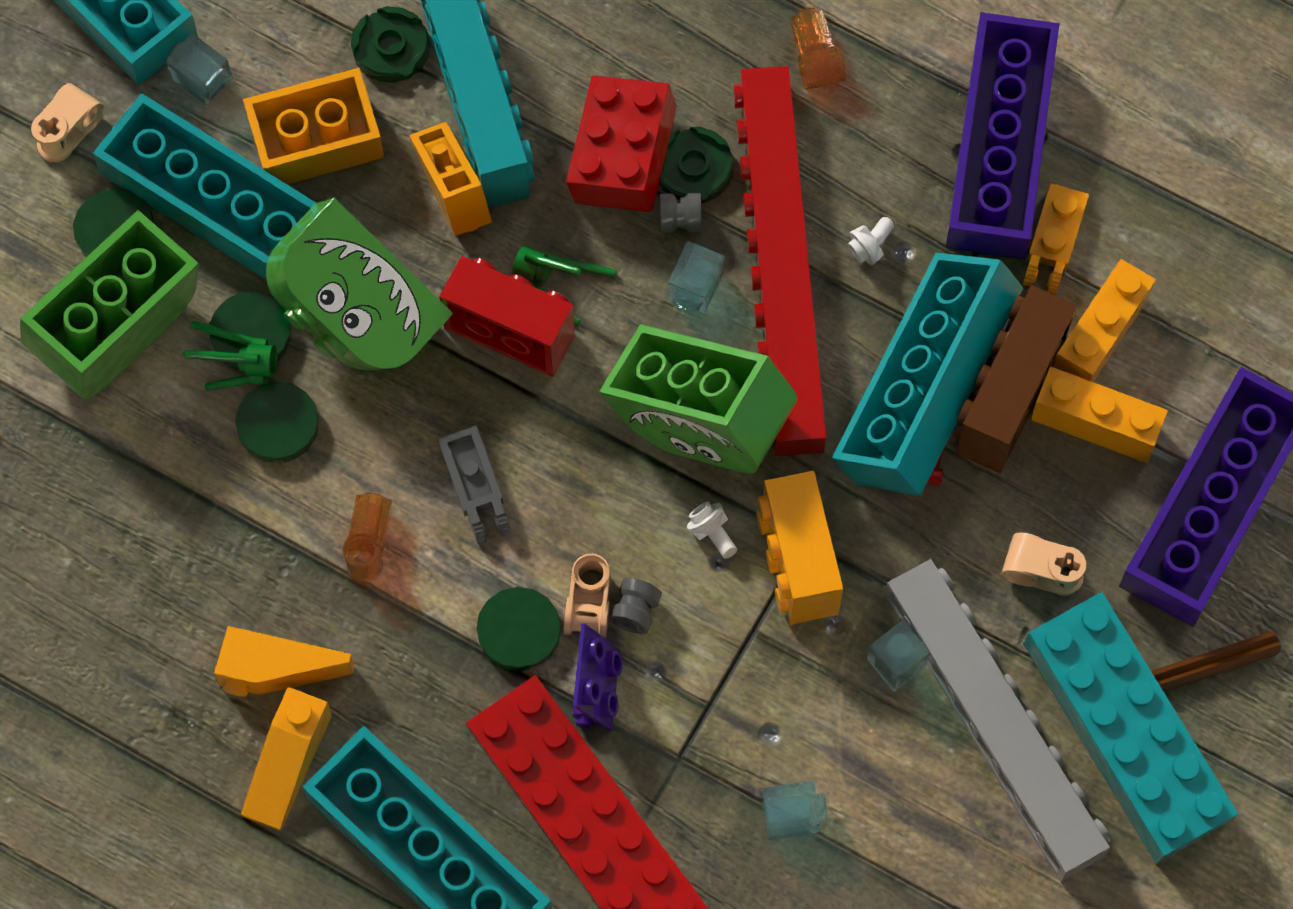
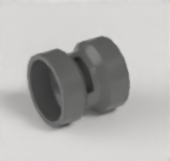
M688 193L685 197H680V200H676L673 194H660L661 234L674 233L677 227L685 229L688 233H701L700 193Z
M625 578L619 589L622 599L612 607L609 620L617 627L626 631L646 634L652 623L651 609L658 606L662 592L648 582L635 578Z

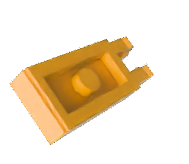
M1050 183L1027 260H1030L1023 285L1031 287L1035 283L1039 271L1038 265L1041 263L1054 267V271L1050 274L1047 292L1057 293L1063 270L1066 271L1089 197L1088 193Z

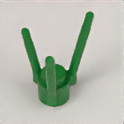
M527 245L521 247L512 267V274L524 277L532 283L533 287L541 291L544 290L537 283H546L553 269L576 276L580 275L581 270L610 277L617 276L615 269L553 255ZM574 315V325L577 326L581 323V320Z
M198 321L191 322L190 326L193 329L248 345V347H241L239 353L185 350L183 352L185 358L238 362L239 371L246 372L247 374L208 382L204 386L207 391L250 383L265 384L266 377H274L277 368V348L275 345H268V339L249 337Z

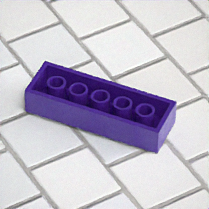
M980 12L945 248L1026 259L1031 240L1060 23Z
M1240 367L1128 565L1119 585L1120 588L1192 627L1195 626L1293 449L1292 393Z

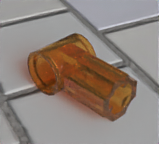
M814 7L800 10L798 14L791 17L790 25L799 52V70L805 89L808 90L845 81L846 73L843 57L839 47H834L824 11L817 10Z
M366 492L365 494L356 495L349 535L343 545V556L349 576L359 582L375 580L383 570L382 556L393 503L391 499L385 498L381 494ZM361 552H368L373 555L366 562L359 563L353 560Z

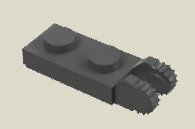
M477 426L437 438L464 517L468 516L477 544L487 542V534L477 512L489 508L493 509L495 524L501 535L511 534V529L502 506L504 504L503 496Z

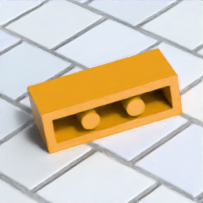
M1120 259L1057 353L1053 367L1094 382L1149 300L1156 279Z
M1050 366L1037 398L1031 420L1148 463L1168 410Z

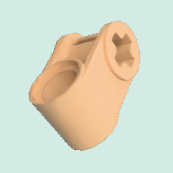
M72 83L62 86L53 100L32 122L31 131L34 139L37 141V149L40 156L49 162H60L68 158L85 136L97 127L104 114V104Z
M1015 533L1012 537L1001 574L1006 580L1017 585L1038 588L1059 596H1070L1079 591L1083 584L1086 560L1084 555L1073 547L1050 542L1033 534ZM1063 567L1071 569L1069 576L1060 574Z
M593 553L585 554L579 557L573 565L569 597H567L565 610V635H571L573 631L580 632L581 624H586L606 639L610 612V569L607 561L600 555ZM588 570H596L603 576L601 581L594 585L585 584L581 581L580 577Z

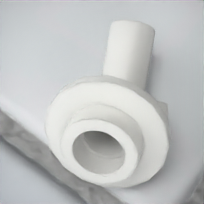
M882 217L871 232L863 225L849 232L851 241L847 243V246L859 263L866 261L868 264L874 265L884 255L880 245L894 228L893 221L888 217Z
M704 502L689 514L691 520L687 525V529L699 540L708 535L725 559L732 557L737 552V547L721 526L728 518L720 503L711 505L709 502Z

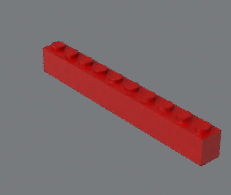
M789 66L741 69L740 84L733 85V98L735 109L742 108L743 120L736 121L738 144H745L746 156L740 157L741 180H749L750 193H743L745 217H752L753 229L747 230L748 254L756 253L757 266L750 267L752 291H759L760 304H754L755 328H763L764 341L757 342L758 354L766 355L771 359L798 397L797 403L774 440L775 456L824 453L826 430Z

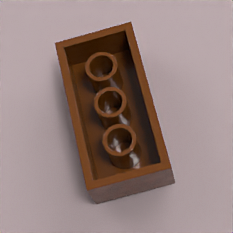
M1031 285L1025 298L1017 296L1008 316L1010 320L1005 331H1000L991 351L993 354L989 364L983 365L974 385L976 389L971 400L967 399L958 416V425L953 437L959 439L956 454L995 472L1002 473L1037 401L1049 368L1054 366L1057 353L1068 337L1077 307L1076 304Z

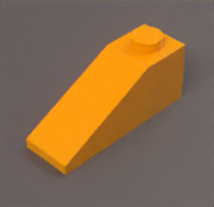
M447 122L409 135L441 212L453 235L457 236L465 232H472L481 226L492 223L482 184Z
M228 626L214 675L219 686H223V691L234 696L246 697L248 692L262 695L285 690L288 687L294 688L352 675L355 665L352 655L349 653Z
M290 687L287 688L267 734L241 812L242 817L281 832L332 718L327 701Z

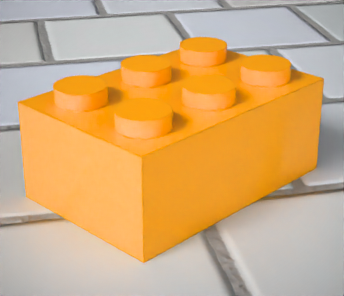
M360 68L243 99L262 169L287 185L384 158L381 136Z
M809 471L764 480L763 495L757 497L759 510L756 511L760 534H768V549L765 552L770 574H778L776 575L778 588H775V596L779 612H787L790 625L839 615L843 585L815 472Z

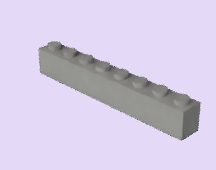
M930 559L887 582L885 597L1060 882H1063L1105 858L1110 849L1108 842H1110L1108 831L1099 819L1093 821L1085 808L1087 805L1085 794L1076 782L1070 784L1062 771L1065 765L1061 755L1054 746L1048 747L1039 734L1042 732V727L1038 718L1032 710L1025 711L1017 698L1020 696V692L1015 681L1009 674L1003 676L995 663L998 657L992 644L986 638L981 640L973 626L976 625V622L969 607L965 603L959 605L951 592L954 590V586L949 575L943 568L937 569Z

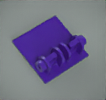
M581 624L572 717L576 719V726L591 728L594 721L607 731H612L613 718L617 715L619 707L616 687L617 676L622 672V657L617 647L586 624Z

